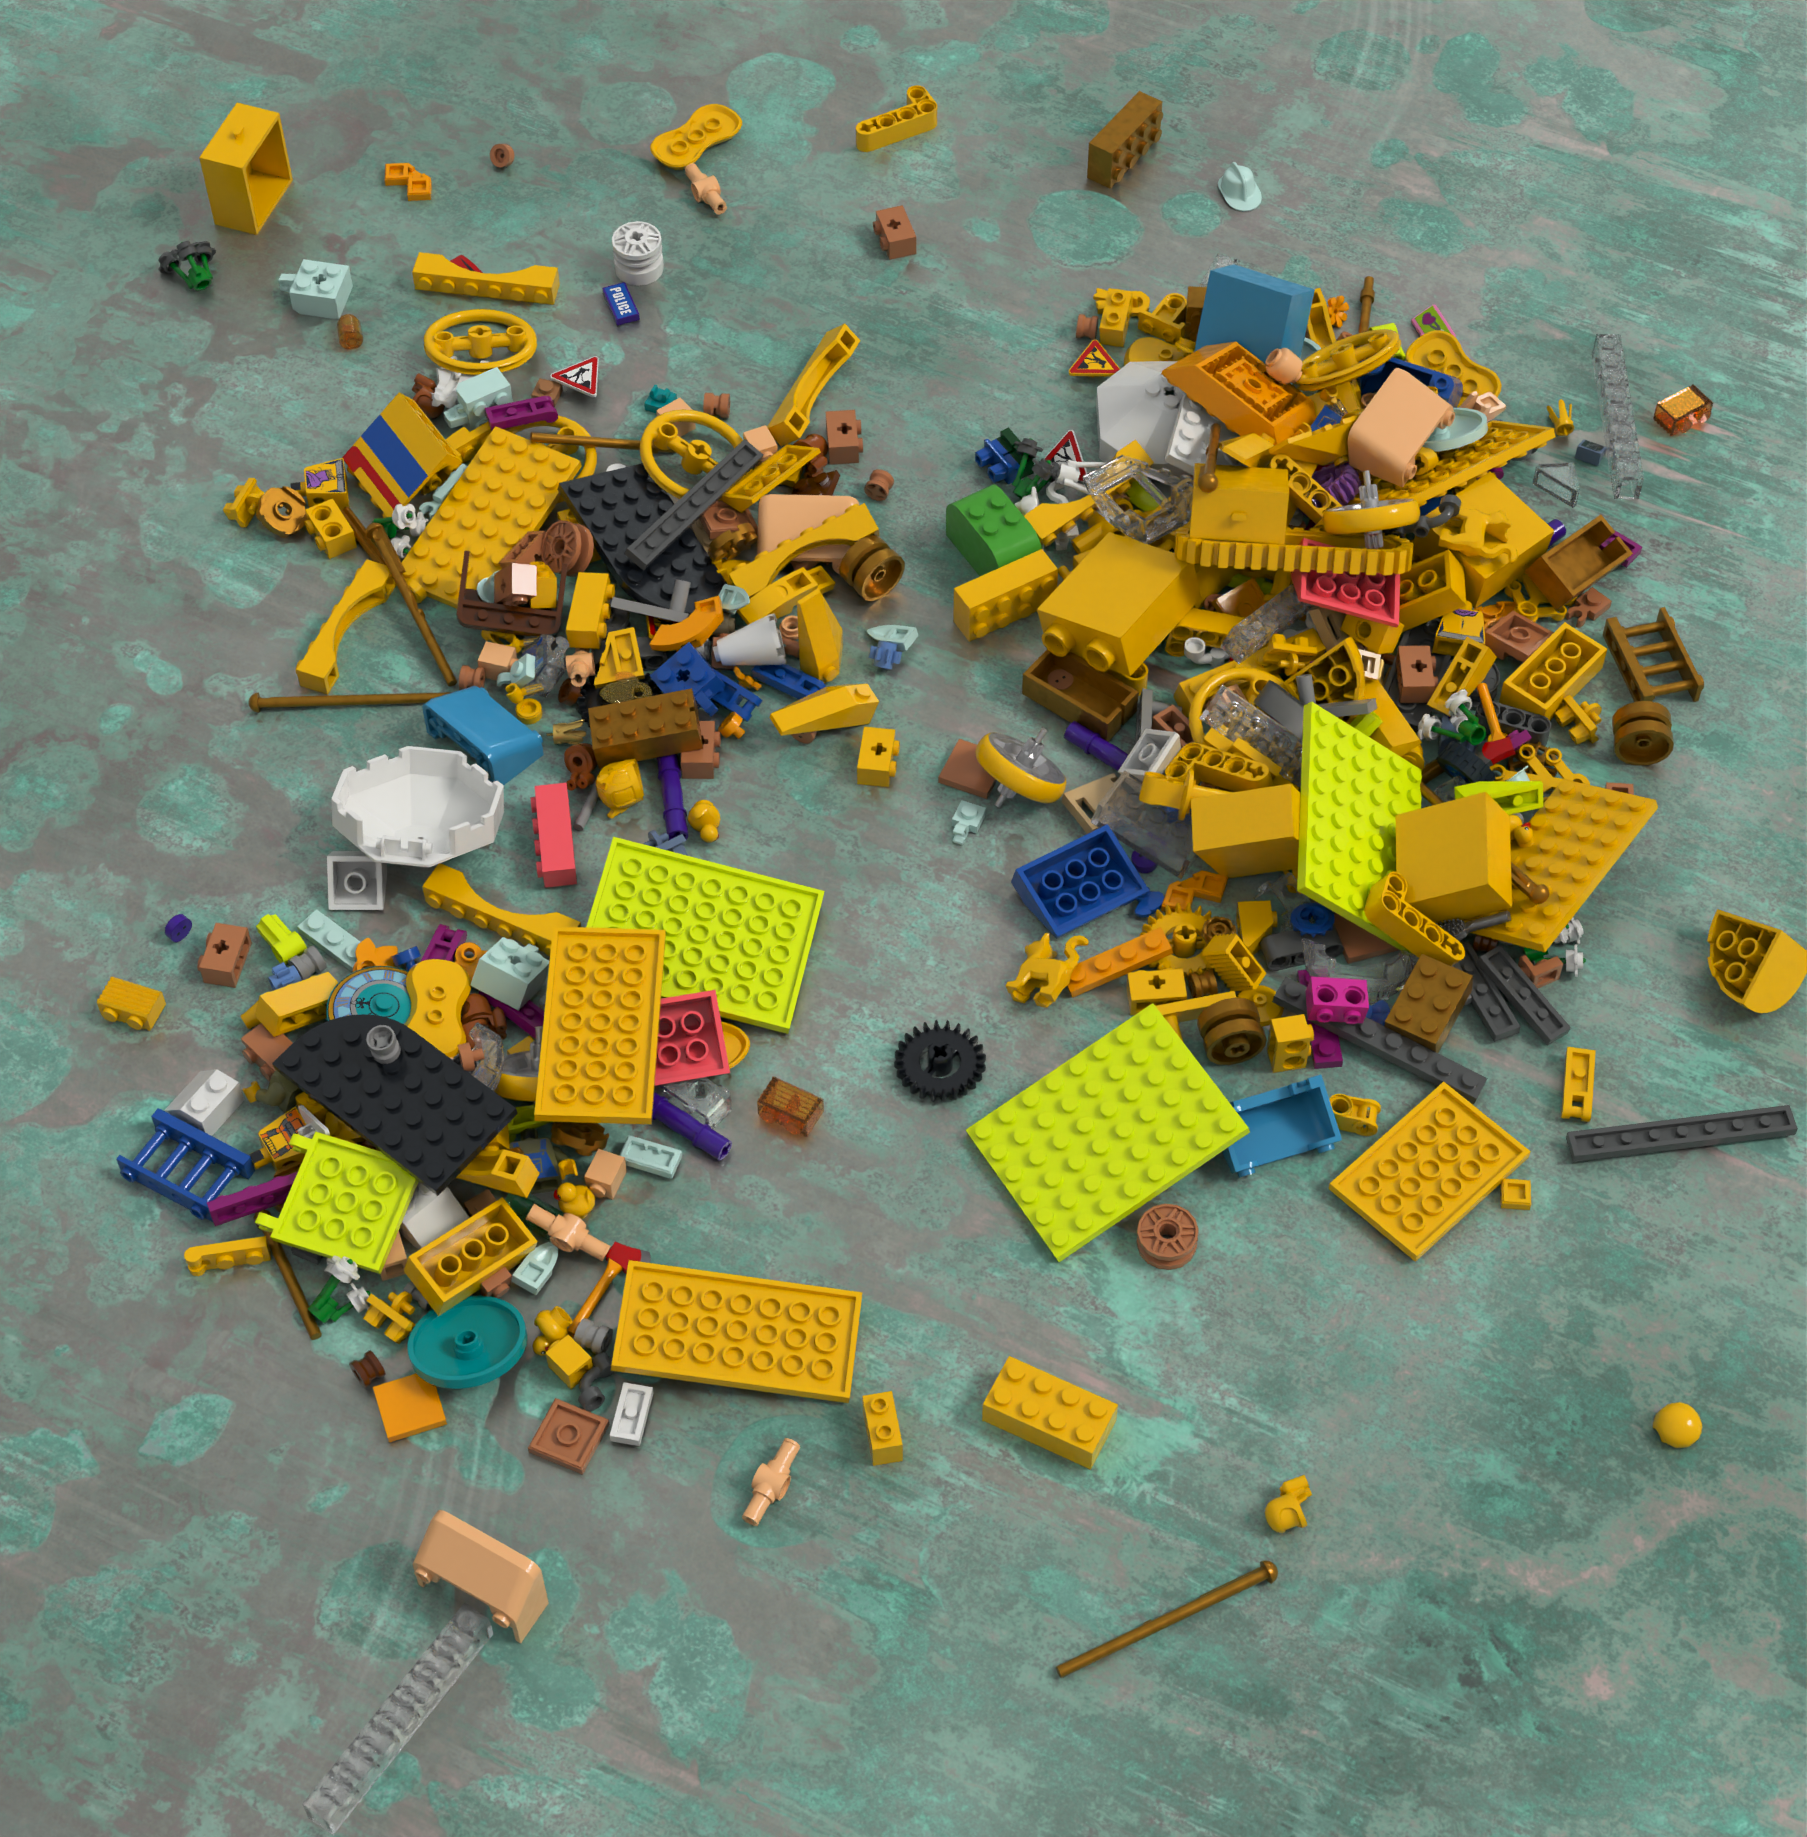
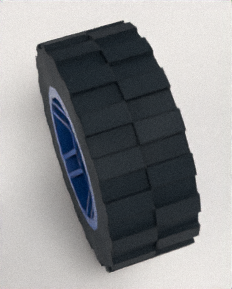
M1450 741L1436 758L1440 767L1460 785L1479 781H1494L1496 778L1493 771L1482 759L1465 746L1454 741Z

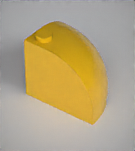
M1348 637L1283 682L1291 695L1298 700L1296 676L1312 674L1316 704L1363 700L1365 672L1358 647L1353 638ZM1357 715L1341 716L1338 718L1350 724Z
M1717 909L1709 929L1707 942L1710 943V957H1707L1711 974L1718 982L1720 989L1738 1004L1757 1013H1769L1782 1007L1796 993L1807 974V950L1780 929Z

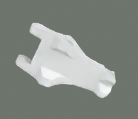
M457 356L450 357L457 360ZM481 360L480 363H488L489 361ZM442 367L436 368L437 387H435V393H432V406L438 407L440 404H444L450 409L457 405L456 388L458 383L476 375L456 373Z

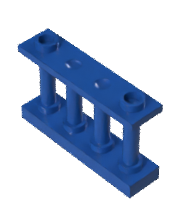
M157 1108L151 1116L156 1133L133 1161L121 1155L117 1157L116 1160L120 1168V1174L127 1181L132 1183L136 1181L189 1209L198 1219L203 1220L206 1218L213 1222L207 1202L215 1200L234 1176L241 1175L249 1180L255 1172L251 1156ZM170 1138L178 1142L179 1145L156 1173L143 1167L165 1139L168 1140ZM193 1150L201 1154L200 1160L179 1186L166 1180L187 1152H192ZM218 1163L225 1168L202 1198L189 1192L210 1164Z

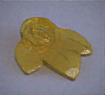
M623 671L617 672L616 682L604 686L599 695L604 700L614 704L652 696V691L647 684L639 682L634 674ZM638 691L643 692V695L640 697H637L634 694Z

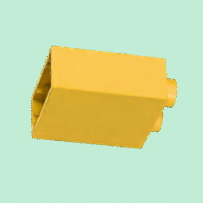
M1108 532L1038 607L1037 612L1043 630L1041 638L1044 646L1052 654L1059 657L1066 656L1070 651L1086 660L1090 666L1098 671L1104 672L1110 669L1131 676L1201 599L1194 564L1186 563V560L1181 561L1177 559L1173 552Z

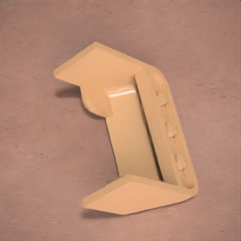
M444 1510L436 1512L429 1523L413 1562L414 1574L418 1585L424 1587L426 1583L429 1584L431 1581L437 1583L440 1579H443L488 1605L493 1614L492 1620L503 1628H508V1626L513 1628L515 1640L522 1643L549 1604L540 1567L531 1559Z

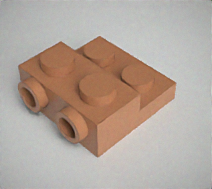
M1512 611L1507 616L1501 617L1491 628L1485 629V646L1489 647L1496 657L1501 660L1511 655L1516 660L1525 662L1554 632Z

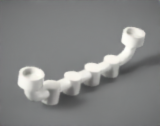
M1309 611L1306 614L1305 621L1307 628L1300 631L1287 629L1283 632L1285 639L1313 627L1317 632ZM1197 637L1186 640L1184 646V654L1187 658L1200 665L1209 663L1213 668L1224 665L1225 659H1229L1236 653V651L1214 647L1210 653L1205 654V642Z

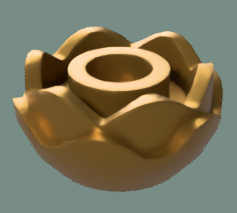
M1218 916L1206 920L1202 928V937L1207 944L1215 935L1221 934L1222 936L1223 934L1230 935L1231 933H1236V927L1230 919Z

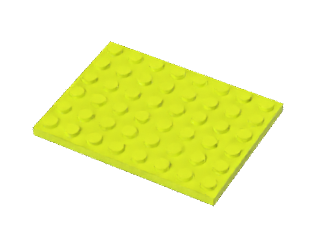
M1311 701L1304 705L1297 891L1412 956V952L1373 925L1365 916L1364 908L1371 887L1390 872H1396V815L1421 809L1420 784L1422 781V770Z
M613 837L586 927L665 930L666 940L661 999L716 990L720 1017L788 1034L825 891Z
M1152 1003L967 1128L966 1132L1058 1262H1061L1250 1133V1130L1154 1003Z

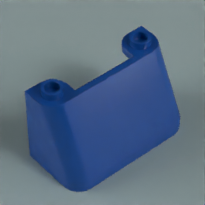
M1394 357L1373 371L1356 378L1361 390V398L1366 393L1377 392L1395 368L1407 371L1426 386L1436 387L1438 395L1451 404L1453 408H1457L1463 393V385L1460 379Z

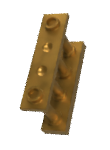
M1665 607L1660 608L1656 622L1624 628V626L1620 625L1617 617L1606 619L1603 637L1634 702L1653 701L1656 696L1688 690L1693 702L1699 701L1701 691L1704 689L1703 677L1700 674L1698 675L1677 633L1674 619L1672 616H1669ZM1659 632L1663 642L1634 647L1629 644L1627 638ZM1669 651L1673 661L1643 667V665L1639 664L1636 657ZM1679 671L1683 681L1652 686L1651 684L1649 685L1646 677Z

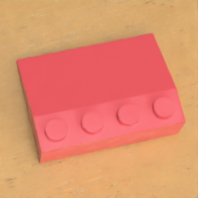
M1303 538L1299 544L1301 546L1335 547ZM1294 569V572L1291 571V579L1300 602L1398 627L1400 574L1382 575L1376 573V575H1366L1365 572H1360L1359 575L1349 574L1347 571H1343V574H1334L1332 571L1317 573L1316 570L1300 572L1299 569Z
M716 990L662 998L655 1086L730 1074Z

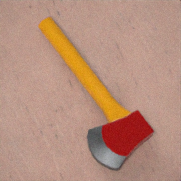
M1480 683L1477 685V690L1491 732L1492 741L1478 744L1474 754L1490 767L1507 757L1515 755V750L1510 736L1505 737L1501 732L1487 684Z
M615 1241L606 1254L608 1264L605 1272L573 1319V1323L568 1327L567 1335L574 1338L579 1323L582 1319L589 1318L613 1279L621 1271L627 1274L628 1261L651 1263L650 1252L632 1248Z

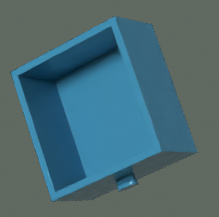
M1235 264L1210 270L1194 352L1207 345L1236 341L1263 363H1265L1268 355L1277 348H1288L1300 358L1315 289Z

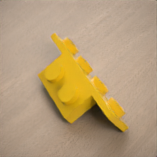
M1216 720L1203 738V741L1212 748L1267 765L1274 786L1291 783L1297 790L1301 787L1300 777L1222 721Z

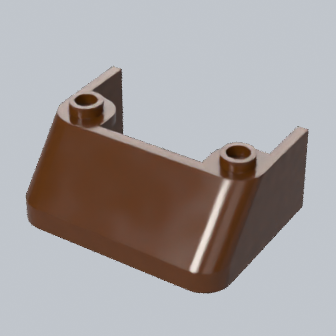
M464 551L457 606V621L461 626L470 629L539 638H552L558 634L561 624L568 564H562L556 608L533 609L487 603L481 600L477 590L467 589L470 551Z

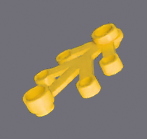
M1523 574L1517 580L1523 582L1530 597L1529 601H1526L1522 595V586L1518 581H1513L1504 589L1505 594L1512 597L1516 604L1513 611L1535 623L1538 618L1551 617L1556 621H1562L1567 613L1565 606L1557 610L1558 612H1556L1554 607L1538 608L1539 604L1550 602L1527 574ZM1577 597L1574 598L1573 600H1571V601H1570L1569 603H1567L1566 605H1567V606L1573 605V604L1575 603Z
M1524 744L1520 747L1519 759L1526 762L1535 773L1526 774L1530 781H1541L1543 783V793L1551 788L1555 789L1563 779L1590 785L1589 780L1584 775L1571 772L1561 760L1562 753L1560 750L1551 748L1545 755V762L1549 766H1554L1562 777L1555 778L1551 776L1536 758L1535 749L1532 745ZM1528 750L1531 752V755L1524 756L1522 751ZM1555 754L1558 757V759L1551 760L1549 758V755ZM1500 764L1490 766L1492 771L1497 770L1502 774L1496 777L1494 781H1506L1518 773L1508 771ZM1548 797L1543 798V803L1547 800Z

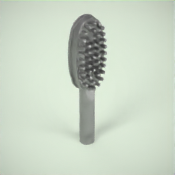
M1507 910L1466 923L1457 918L1456 921L1455 919H1452V921L1449 919L1448 922L1444 920V923L1440 921V924H1435L1460 941L1470 932L1511 921V915Z

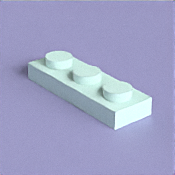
M316 909L297 926L298 932L352 972L353 966L357 962L355 951L360 941Z

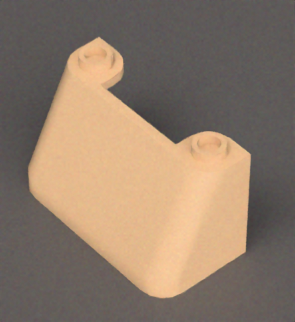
M1395 368L1351 427L1348 435L1349 465L1361 471L1369 470L1371 475L1403 488L1408 479L1411 480L1417 470L1415 456L1435 428L1445 429L1453 423L1455 419L1453 406L1407 371Z
M781 494L762 496L759 499L757 555L764 551L771 552L777 549V545L784 540L791 539L792 541L800 537V533L807 528L813 527L815 529L823 525L822 522L828 517L834 515L838 517L844 514L845 510L851 505L858 504L860 506L859 501L851 496ZM828 545L802 553L792 561L832 562L833 570L840 574L839 567L841 561L852 546Z

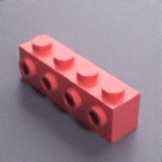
M567 782L535 786V797H530L532 813H537V818H532L534 834H539V839L534 840L536 856H541V861L536 862L538 878L543 877L545 888L577 884Z

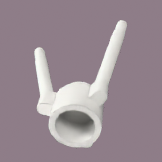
M1068 460L1067 465L1062 463L1059 465L1055 482L1089 495L1095 490L1078 483L1080 471H1077L1076 467L1103 468L1109 467L1110 462H1076Z

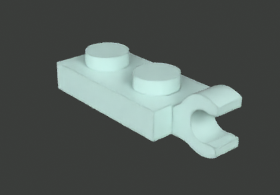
M462 463L456 471L450 474L444 484L435 490L433 501L420 505L419 512H422L423 516L430 512V520L433 518L468 467L467 465Z

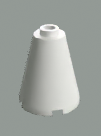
M769 614L717 640V646L713 647L716 662L721 661L723 666L786 664L785 649L780 629L776 627L777 618L775 614Z

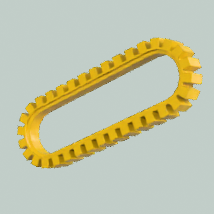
M1185 525L1184 528L1179 527L1176 531L1174 555L1181 561L1186 560V563H1200V566L1206 567L1211 565H1217L1218 568L1234 566V569L1250 567L1252 570H1261V567H1264L1267 570L1277 571V568H1283V571L1293 572L1294 569H1299L1300 572L1316 570L1317 573L1332 571L1334 574H1343V571H1347L1349 574L1359 575L1360 572H1365L1366 575H1376V573L1392 575L1393 573L1402 574L1405 571L1411 570L1414 545L1406 538H1400V536L1393 534L1385 536V533H1382L1383 547L1367 549L1365 547L1364 532L1329 534L1326 531H1320V529L1310 528L1309 531H1306L1303 528L1288 530L1287 527L1284 545L1189 538L1190 525ZM1303 538L1335 547L1301 546L1299 544Z

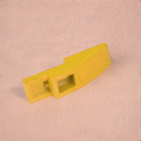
M487 421L471 432L462 427L449 436L446 441L463 461L462 463H465L476 455L492 431ZM443 463L421 488V493L425 496L431 491L436 490L457 469Z
M821 565L808 571L802 567L778 579L750 598L748 605L737 609V613L747 625L773 613L778 619L790 614L793 607L797 605V601L814 590L818 589L822 594L833 590L835 582Z

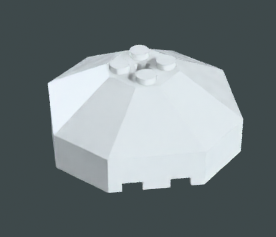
M1178 361L1129 362L1097 387V435L1099 459L1101 461L1111 462L1119 450L1136 439L1154 462L1149 469L1150 475L1146 479H1160L1161 484H1181V479H1185L1190 475L1164 461L1181 399L1185 392L1179 387L1171 385L1161 373L1164 369ZM1165 390H1167V391H1172V390H1174V395H1171V394H1170V395L1166 396V395H1165V394H1166V391H1165Z
M406 746L399 749L398 757L388 760V756L384 754L367 761V768L357 772L353 766L343 769L331 798L332 826L374 862L432 867L495 841L504 814V785L499 781L490 782L488 780V773L476 763L470 766L467 763V756L461 751Z

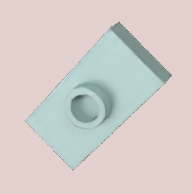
M628 1135L619 1156L625 1157L626 1166L672 1179L682 1158V1151Z

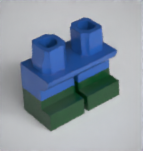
M1009 427L1000 431V437L995 440L985 439L984 448L975 452V462L979 467H984L988 464L992 465L988 467L987 474L993 483L1003 479L1007 484L1013 483L1023 455L1017 453L1018 446L1014 444L1015 441H1021ZM1028 456L1022 478L1034 474L1032 471L1034 462L1030 456Z

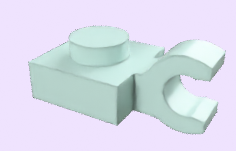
M526 653L519 660L515 661L511 666L510 672H503L497 676V686L515 683L521 689L535 679V656Z
M961 800L952 818L953 834H955L952 842L963 845L969 832L977 834L986 816L985 807Z

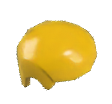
M1676 1402L1667 1404L1656 1413L1653 1429L1657 1430L1661 1442L1675 1448H1686L1699 1439L1702 1433V1422L1694 1408L1688 1404Z

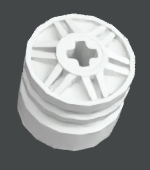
M640 221L628 222L614 231L612 245L617 277L629 285L636 286L648 285L656 281L664 270L660 231L655 226Z

